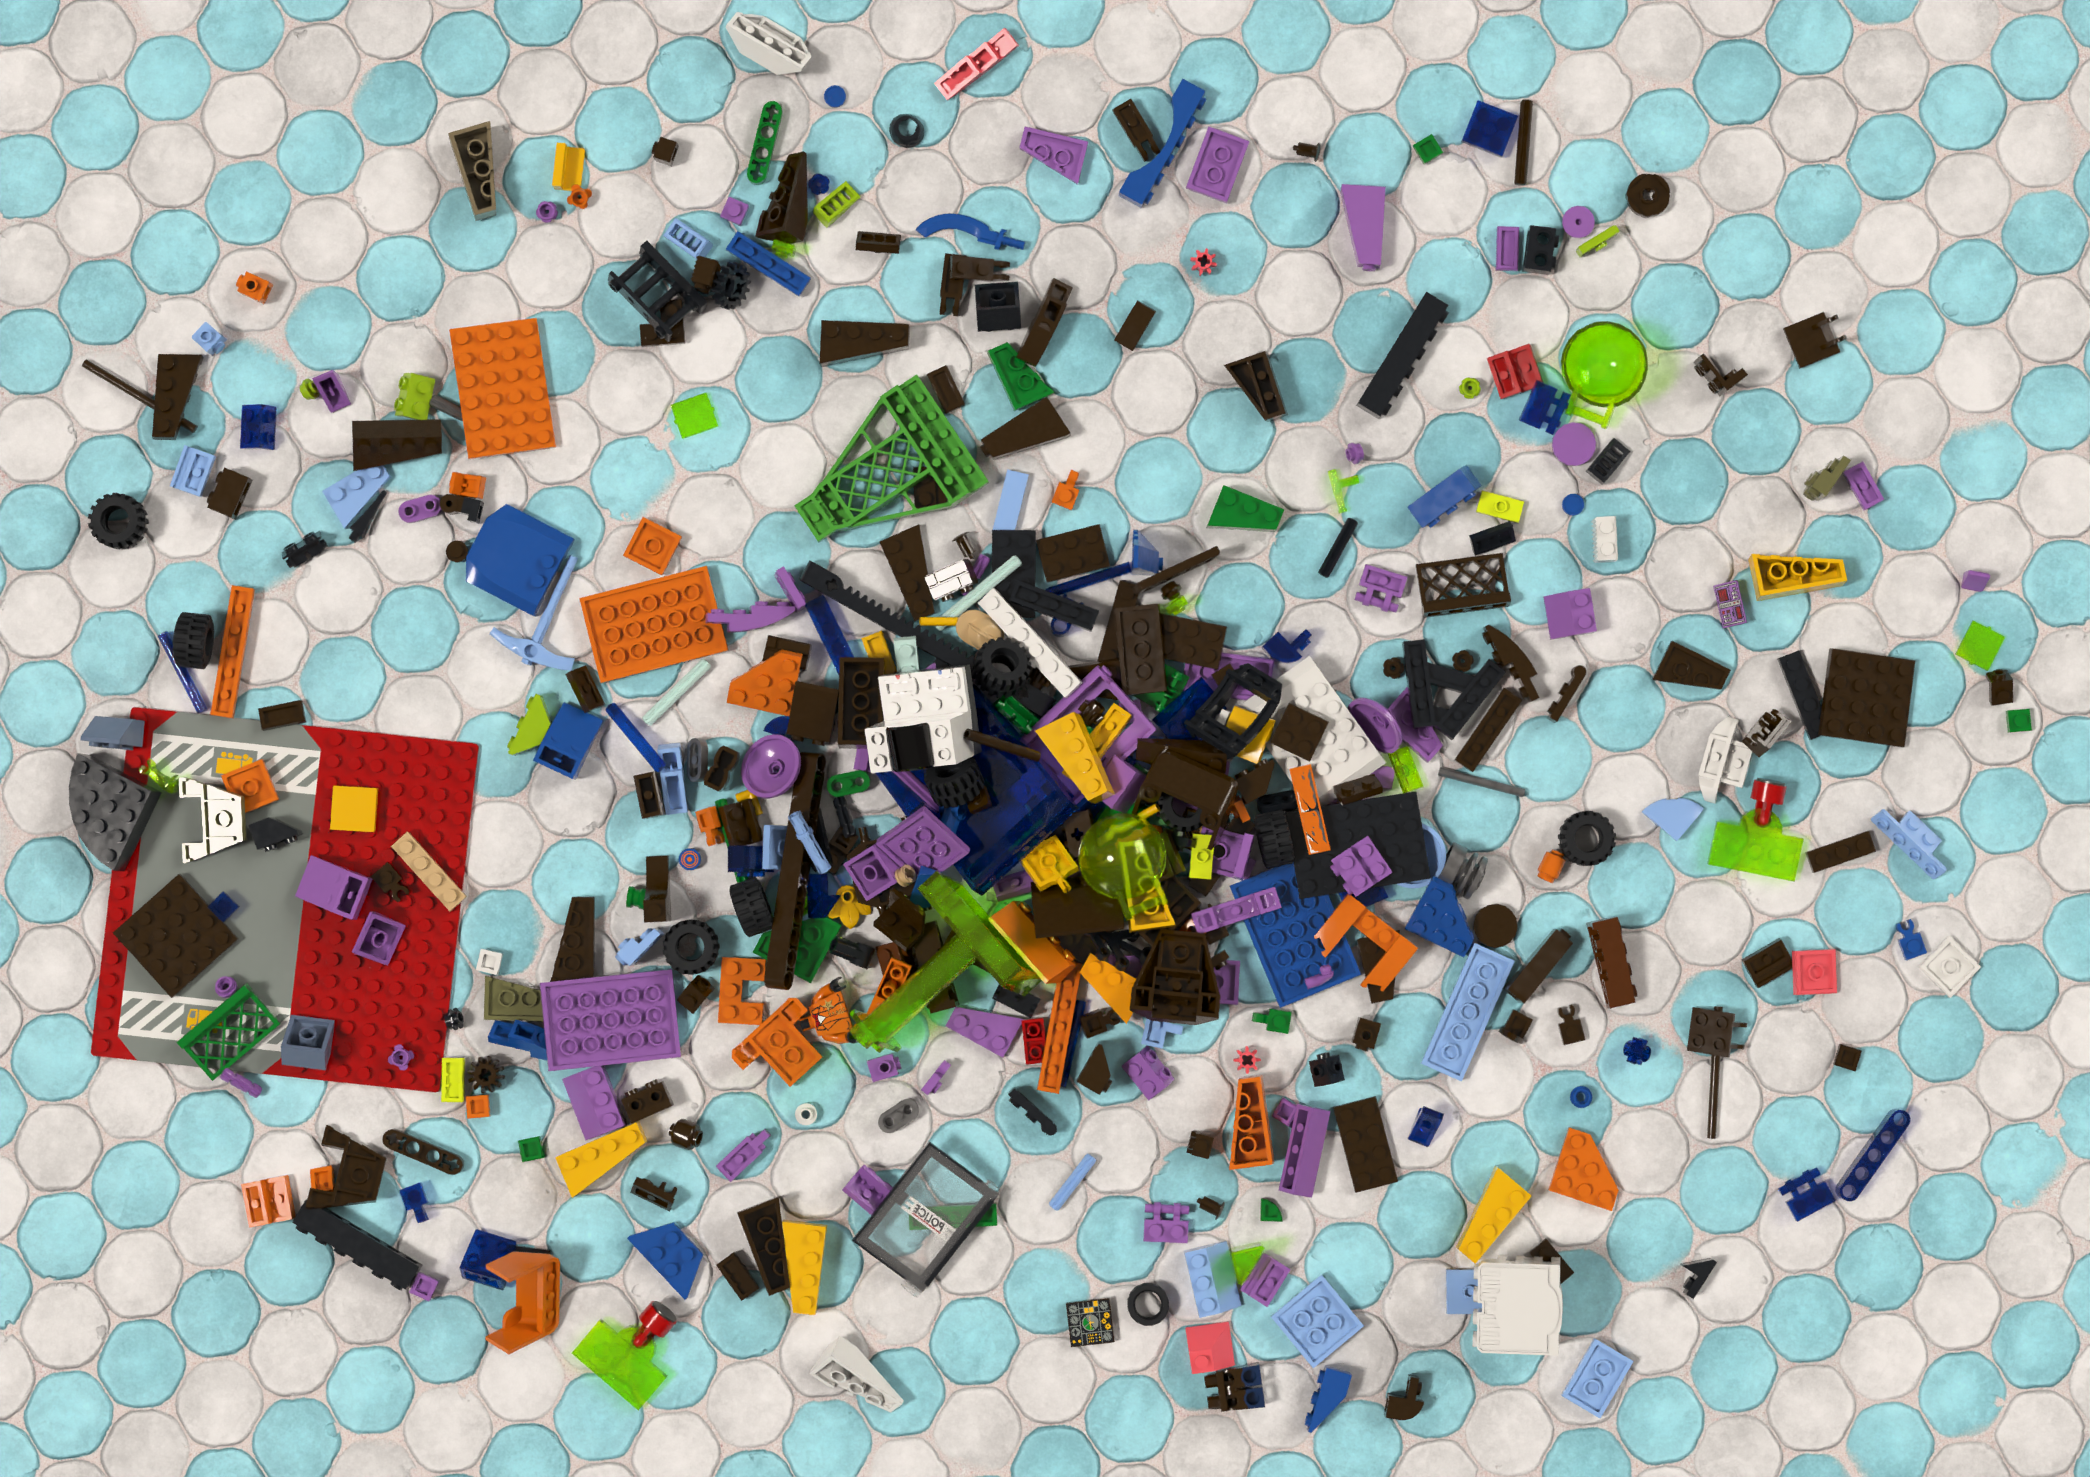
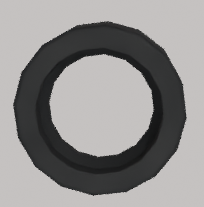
M1142 1283L1130 1292L1127 1299V1308L1130 1316L1137 1323L1144 1326H1153L1160 1323L1166 1317L1169 1310V1300L1166 1292L1160 1286L1153 1283ZM1151 1291L1159 1296L1161 1308L1155 1316L1144 1317L1137 1312L1135 1301L1141 1293Z

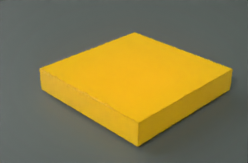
M333 786L330 830L375 832L378 788Z

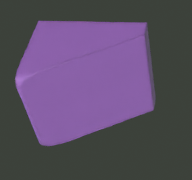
M1968 570L1963 573L1961 588L1982 592L1990 579V575L1988 573Z
M1282 1098L1272 1117L1292 1128L1297 1105Z

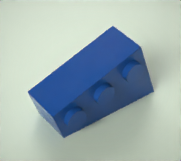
M1465 465L1407 508L1422 528L1427 525L1431 528L1441 521L1439 517L1445 512L1447 515L1458 509L1456 504L1462 500L1466 503L1476 495L1474 491L1482 485L1468 466Z

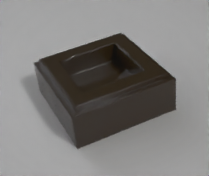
M1839 1044L1833 1065L1856 1072L1862 1050Z

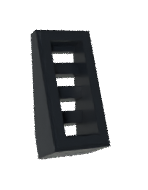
M1613 438L1588 467L1586 472L1603 485L1630 451ZM1615 446L1623 454L1619 456L1611 449V447ZM1607 452L1610 453L1617 461L1613 462L1605 454ZM1602 458L1612 466L1610 469L1600 462ZM1596 465L1602 468L1606 474L1603 475L1595 468Z

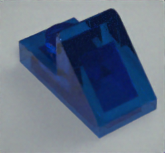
M809 874L807 886L808 918H826L841 896L828 895L827 874Z
M1425 1106L1419 1108L1408 1140L1429 1147L1443 1120L1444 1114Z

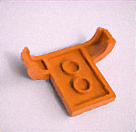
M788 998L785 1003L732 1050V1059L742 1070L761 1055L790 1087L823 1056L794 1026L808 1011L798 998Z

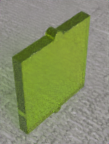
M707 392L671 404L675 417L674 423L678 425L682 439L719 427L714 415L715 409L710 404Z
M1972 621L1955 655L1968 661L1970 665L1974 664L1988 671L2005 637L1991 630L1990 626L1985 627Z

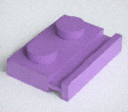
M783 566L776 570L774 576L791 605L795 606V612L797 613L804 609L806 599L803 593L796 588L791 573L787 572Z
M1263 1252L1240 1290L1268 1307L1291 1269Z

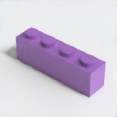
M1297 1104L1279 1191L1312 1198L1331 1111Z

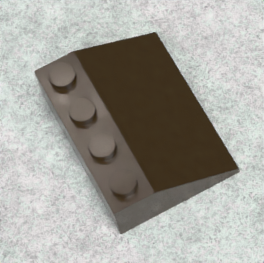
M1118 872L1067 877L1065 880L1071 886V890L1069 892L1067 890V893H1063L1058 884L1040 891L1036 884L1031 882L1036 938L1124 929Z

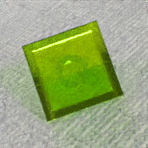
M1255 1242L1229 1249L1235 1279L1239 1285L1242 1286L1265 1249L1262 1243Z

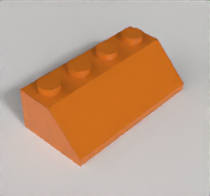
M1012 901L988 918L989 922L1045 984L1060 983L1078 965L1074 961V955L1069 950H1064L1059 944L1060 940L1057 936L1036 938L1034 915L1031 913V907L1024 901Z

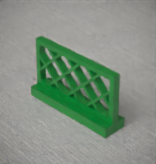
M246 983L176 1043L191 1056L213 1081L225 1068H229L280 1025V1022ZM251 997L257 1004L256 1012H243L244 1002ZM241 1005L240 1011H235ZM239 1014V1027L226 1026L227 1016ZM243 1015L256 1016L255 1028L242 1027ZM259 1016H267L273 1024L268 1029L258 1028ZM224 1020L223 1026L218 1025L220 1022ZM213 1028L223 1029L222 1041L210 1040V1031ZM226 1029L239 1030L238 1042L225 1041ZM242 1030L255 1031L254 1040L251 1043L241 1042ZM258 1031L263 1032L261 1035L257 1037ZM207 1034V1039L201 1040ZM196 1043H206L205 1055H196L191 1047ZM209 1043L222 1044L221 1056H208ZM225 1045H238L237 1055L235 1057H224ZM241 1046H246L242 1051H240ZM208 1059L221 1060L220 1069L214 1074L208 1068ZM224 1060H230L224 1065Z

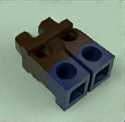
M1259 1362L1217 1370L1216 1373L1204 1376L1205 1387H1218L1219 1395L1207 1396L1208 1409H1221V1412L1265 1407Z

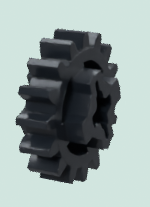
M727 262V266H721V272H716L718 278L713 280L715 287L711 291L715 292L712 298L716 300V305L727 310H734L736 305L741 306L742 299L746 300L745 293L750 291L747 286L751 283L748 277L751 274L746 272L747 267L743 266V264Z

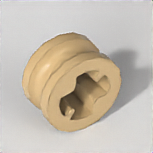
M905 864L895 871V878L903 887H907L917 879L914 869L909 865Z

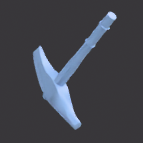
M569 556L531 640L508 636L495 627L490 632V635L498 642L523 657L521 662L528 666H531L534 662L550 668L572 671L575 658L555 655L544 648L541 643L551 623L561 595L564 593L563 591L570 575L574 571V566L578 560L574 556Z

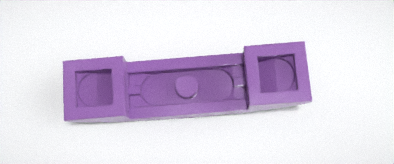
M1272 887L1191 913L1197 933H1205L1282 907L1276 889Z

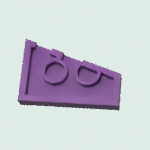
M1025 126L1020 150L1078 185L1088 141Z
M1406 687L1388 709L1400 725L1402 741L1428 763L1443 745L1432 727L1413 729L1408 687Z
M955 1007L945 1026L1003 1058L1022 1024L1021 1020L1024 1019Z

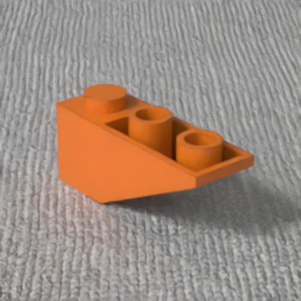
M891 957L867 1014L885 1022L888 1021L912 965Z

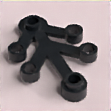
M1128 929L1123 931L1110 930L1111 933L1107 931L1083 933L1093 941L1097 948L1095 956L1100 961H1105L1110 955V950L1104 946L1101 938L1107 942L1116 958L1114 965L1119 971H1125L1130 965L1129 960L1124 956L1121 949L1139 958L1142 966L1151 950V947H1145L1143 950H1140L1123 941L1127 939L1130 942H1136L1140 936L1139 931L1130 932Z

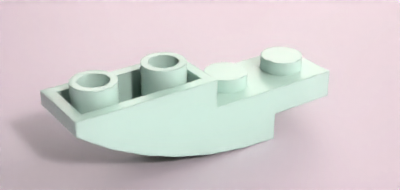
M916 636L894 638L897 673L919 670Z

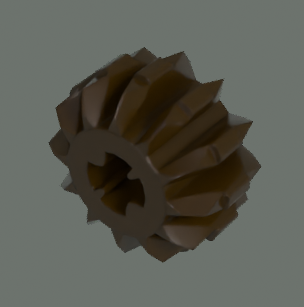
M487 1056L486 1063L483 1057H479V1064L476 1062L471 1063L475 1070H468L467 1073L474 1075V1077L468 1079L469 1083L477 1082L473 1087L474 1090L481 1086V1093H486L488 1086L489 1091L492 1093L495 1091L494 1085L496 1087L502 1086L498 1079H505V1075H500L499 1072L505 1070L504 1066L496 1067L500 1062L498 1059L491 1064L492 1056ZM484 1069L491 1072L488 1081L486 1080L487 1078L482 1077Z

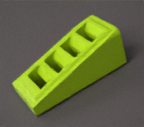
M845 181L814 206L813 214L828 228L861 196ZM844 191L851 199L847 200L841 192ZM838 197L844 205L841 206L835 198ZM831 203L837 210L834 211L828 204Z

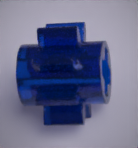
M1636 1037L1627 1041L1623 1048L1624 1055L1628 1056L1626 1061L1638 1065L1646 1062L1651 1055V1048L1646 1046L1648 1041Z

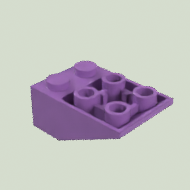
M311 855L295 896L343 917L357 920L373 879Z

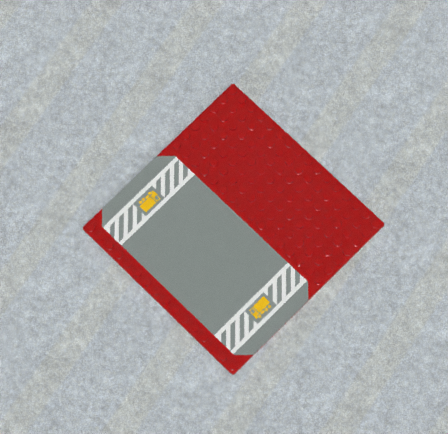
M133 707L130 712V719L145 721L142 747L133 746V751L126 750L123 772L162 792L126 870H112L91 1054L100 1057L199 1067L191 1056L176 1042L228 999L220 997L215 991L216 981L223 976L232 977L237 982V990L247 983L255 995L280 1022V1025L228 1069L258 1074L438 1092L441 1086L442 1058H444L447 1033L444 1015L450 1007L461 903L452 911H449L391 846L406 832H410L463 891L479 746L475 743L298 724L263 731L260 720L233 719L214 715ZM263 759L279 800L245 814L246 841L192 862L183 863L182 843L203 842L201 797H180L179 777H187L226 790L221 775ZM333 786L378 788L375 832L330 830ZM268 817H273L302 830L303 835L297 836L298 841L290 844H285L284 841L277 844V849L265 852L264 849L257 850L248 825ZM311 855L370 878L389 862L403 878L399 884L406 886L410 890L408 895L403 890H400L398 897L402 901L397 902L394 900L391 890L385 893L372 880L357 920L343 917L295 896ZM181 874L239 940L174 998H171L113 932L172 879ZM370 912L380 913L406 925L388 966L352 953ZM251 997L244 1002L243 1012H256L257 1004ZM241 1005L235 1011H240ZM230 1014L227 1016L226 1026L239 1027L240 1015ZM243 1015L242 1027L255 1028L256 1016ZM291 1015L335 1020L331 1054L326 1070L282 1065L281 1044ZM259 1016L258 1028L268 1029L273 1024L267 1016ZM224 1020L220 1022L218 1025L223 1026ZM213 1028L210 1031V1040L222 1041L223 1029ZM226 1029L225 1041L238 1042L239 1030ZM242 1030L241 1042L251 1043L254 1040L255 1031ZM258 1031L257 1037L261 1035L263 1032ZM207 1034L201 1040H206ZM196 1043L191 1049L196 1055H205L206 1043ZM209 1043L208 1056H221L222 1044ZM398 1044L402 1045L407 1051H413L414 1058L409 1061L406 1070H400L398 1066L388 1062V1057L392 1055L395 1051L394 1047ZM225 1045L224 1057H235L238 1045ZM241 1046L240 1051H242L246 1046ZM208 1059V1068L220 1069L221 1060ZM224 1060V1065L230 1060Z

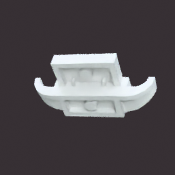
M1727 717L1710 733L1699 771L1701 792L1704 800L1716 804L1717 793L1721 783L1739 788L1744 786L1753 752L1744 743L1734 740L1735 729L1739 723L1738 719Z

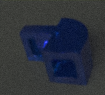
M1305 629L1290 644L1277 632L1262 646V650L1278 663L1291 664L1302 658L1297 649L1299 648L1303 651L1311 643L1309 638L1312 634Z

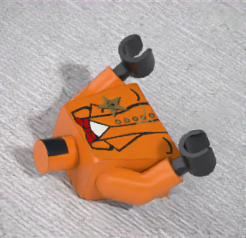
M837 977L831 983L821 987L813 996L811 1006H809L811 1015L799 1019L803 1032L815 1028L818 1036H822L825 1041L837 1044L862 1042V1039L858 1040L856 1038V1033L861 1032V1030H854L841 991L846 988V985L843 987L839 986L838 980L842 977Z

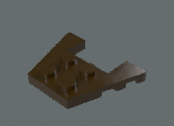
M326 1125L321 1145L344 1150L334 1191L328 1192L310 1188L305 1208L310 1210L375 1203L386 1158L368 1147L355 1142L349 1136L334 1130L333 1127Z

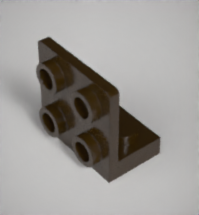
M1704 353L1694 361L1696 365L1694 366L1695 371L1699 376H1704L1707 379L1709 389L1712 393L1719 396L1723 395L1748 375L1743 368L1738 372L1736 369H1733L1722 378Z
M892 888L889 894V908L874 921L873 926L907 952L924 936L926 913L920 905L912 903L905 893Z

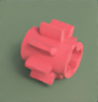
M1208 248L1203 253L1196 250L1197 257H1191L1190 259L1191 262L1195 263L1191 270L1197 269L1200 271L1199 276L1203 272L1211 275L1210 268L1217 267V264L1212 262L1216 255L1212 254L1210 256ZM1202 258H1206V262L1210 264H1206L1205 267H1202L1201 262L1199 261H1201Z
M1245 1046L1244 1052L1236 1050L1239 1057L1234 1058L1233 1061L1240 1064L1237 1070L1244 1067L1246 1074L1249 1073V1068L1253 1067L1257 1070L1255 1062L1261 1061V1059L1255 1058L1256 1049L1249 1052L1248 1046ZM1244 1054L1246 1056L1252 1055L1250 1059L1252 1063L1250 1065L1247 1063L1245 1065L1242 1064L1244 1061L1242 1056Z

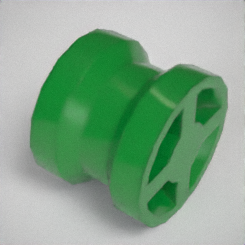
M629 886L626 907L632 908L636 906L644 910L643 900L646 888L639 890Z

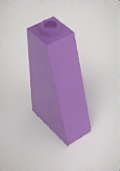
M1342 184L1340 194L1357 267H1363V271H1375L1376 268L1381 266L1386 187Z

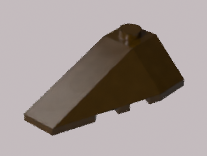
M1137 738L1136 760L1152 765L1155 757L1161 750L1169 749L1223 774L1226 773L1227 755L1204 740Z

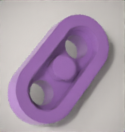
M426 495L405 501L399 507V516L407 523H415L436 517L442 511L440 499L435 495ZM429 502L434 503V507L432 509H427V504ZM407 508L413 509V513L411 515L406 514Z

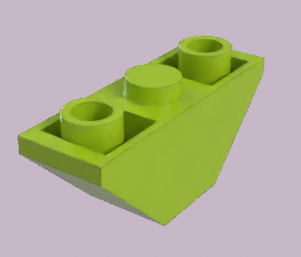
M535 694L534 697L531 696L526 705L528 711L525 717L521 716L516 726L519 729L516 737L512 736L507 745V748H509L508 754L516 756L540 746L552 724L543 696Z

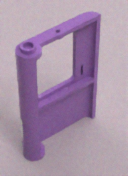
M1097 665L1081 680L1082 684L1068 698L1063 697L1031 727L1032 730L1029 734H1024L1015 742V744L1039 751L1041 753L1040 761L1054 774L1043 788L1053 797L1048 804L1061 819L1064 813H1068L1085 796L1074 782L1061 773L1064 770L1035 730L1072 712L1080 714L1081 711L1078 708L1086 699L1090 702L1106 689H1109L1134 716L1135 720L1116 738L1101 758L1104 768L1114 754L1125 760L1137 749V738H1148L1157 730L1146 715L1111 678L1113 674L1104 665L1102 667ZM1007 752L1003 754L1007 763L1022 775L1035 763V761Z

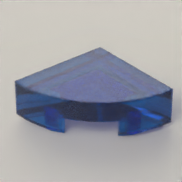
M789 716L774 718L765 726L763 731L785 736Z

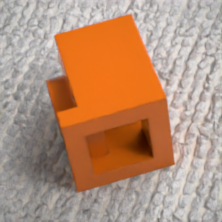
M247 271L245 275L241 274L236 282V286L239 287L237 291L240 294L262 304H265L273 287V284ZM251 282L255 283L253 289L248 288Z

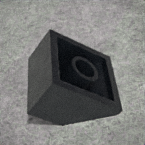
M1018 281L975 285L978 332L1021 329Z

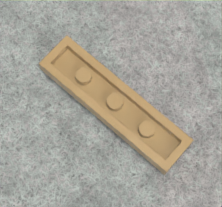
M406 832L391 846L449 911H452L467 897L410 832Z

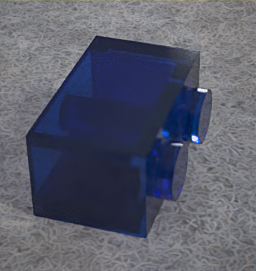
M728 846V872H737V877H750V872H752V877H765V872H774V869H762L763 846Z

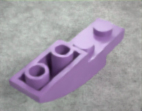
M757 601L755 605L749 607V614H746V610H733V614L724 613L723 609H711V613H707L705 616V623L727 624V633L751 631L784 619L795 611V606H790V602H777V606H768V602Z

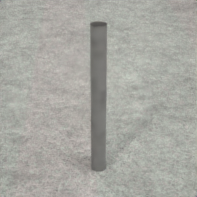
M1442 767L1439 768L1438 776L1523 797L1525 789Z

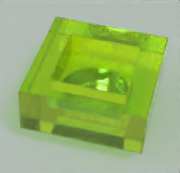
M773 240L771 248L776 252V256L788 259V256L794 257L796 252L795 245Z
M1179 595L1174 600L1163 605V608L1167 614L1173 613L1175 616L1185 610L1184 606L1188 602L1183 595Z

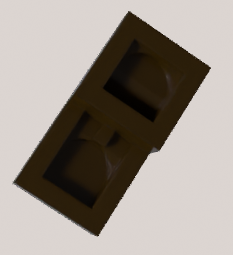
M1137 300L1114 341L1133 351L1156 311Z
M841 825L829 842V852L832 855L833 865L827 872L835 876L859 838L856 834L854 837L845 838L842 832L844 829L841 828Z

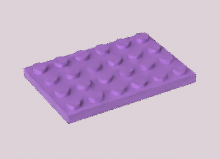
M672 969L539 983L548 1071L681 1057Z

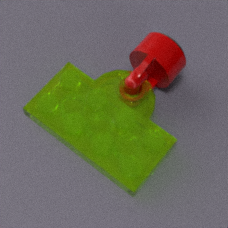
M1764 778L1754 779L1750 798L1756 800L1755 808L1746 811L1741 816L1738 825L1716 821L1707 861L1708 865L1795 882L1804 839L1782 834L1780 819L1772 812L1773 804L1783 805L1787 788L1785 783Z
M651 1301L639 1315L642 1326L630 1325L617 1333L600 1319L572 1352L576 1358L637 1410L644 1405L667 1377L662 1370L651 1362L656 1354L657 1347L654 1336L657 1335L664 1338L677 1321L673 1312L658 1301Z

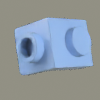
M204 322L192 335V339L212 356L214 353L218 354L225 347L224 343L227 340L207 322Z

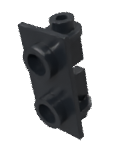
M320 531L316 533L310 532L302 538L301 542L297 544L295 542L291 543L283 549L282 559L284 560L288 557L285 561L289 568L293 566L295 568L307 561L308 558L305 555L307 551L311 557L325 551L328 545L324 539L320 540Z

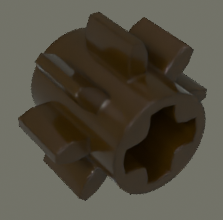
M1037 667L1030 668L1027 683L1039 690H1042L1043 687L1048 688L1051 682Z
M1086 699L1078 708L1081 711L1080 715L1084 723L1088 726H1091L1093 723L1097 726L1104 719V714L1102 713L1105 708L1095 699H1092L1090 702Z

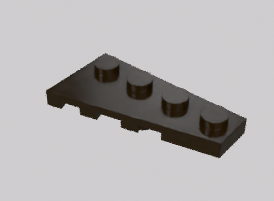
M572 897L550 982L594 977L595 897Z

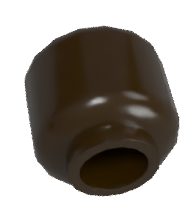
M680 1119L671 1125L669 1136H671V1143L674 1146L690 1151L700 1145L703 1131H701L699 1124L686 1119Z

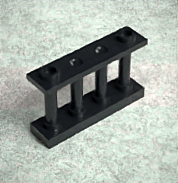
M646 240L640 246V258L619 277L611 271L608 275V285L614 292H619L654 327V332L661 339L665 338L669 342L672 340L673 335L670 329L690 311L696 310L701 314L706 310L708 302ZM650 264L655 269V274L633 292L625 282L643 266ZM660 280H666L671 285L670 289L648 308L640 298ZM676 295H681L686 300V304L663 323L655 313Z

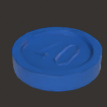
M833 85L826 89L824 99L828 106L837 108L844 104L846 94L843 88Z
M1569 494L1562 501L1563 511L1570 516L1578 515L1584 508V501L1578 494Z

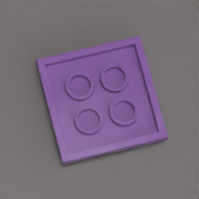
M925 806L921 807L876 841V845L900 867L905 864L911 866L916 873V878L921 865L943 872L969 854L970 848Z

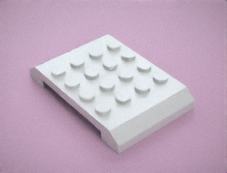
M1310 655L1275 679L1282 683L1280 703L1270 719L1275 720L1270 741L1289 703L1329 721L1310 762L1271 744L1270 741L1266 742L1265 745L1291 782L1292 778L1289 769L1311 764L1320 806H1326L1337 798L1334 794V785L1370 775L1386 763ZM1254 694L1239 706L1260 714L1267 702Z

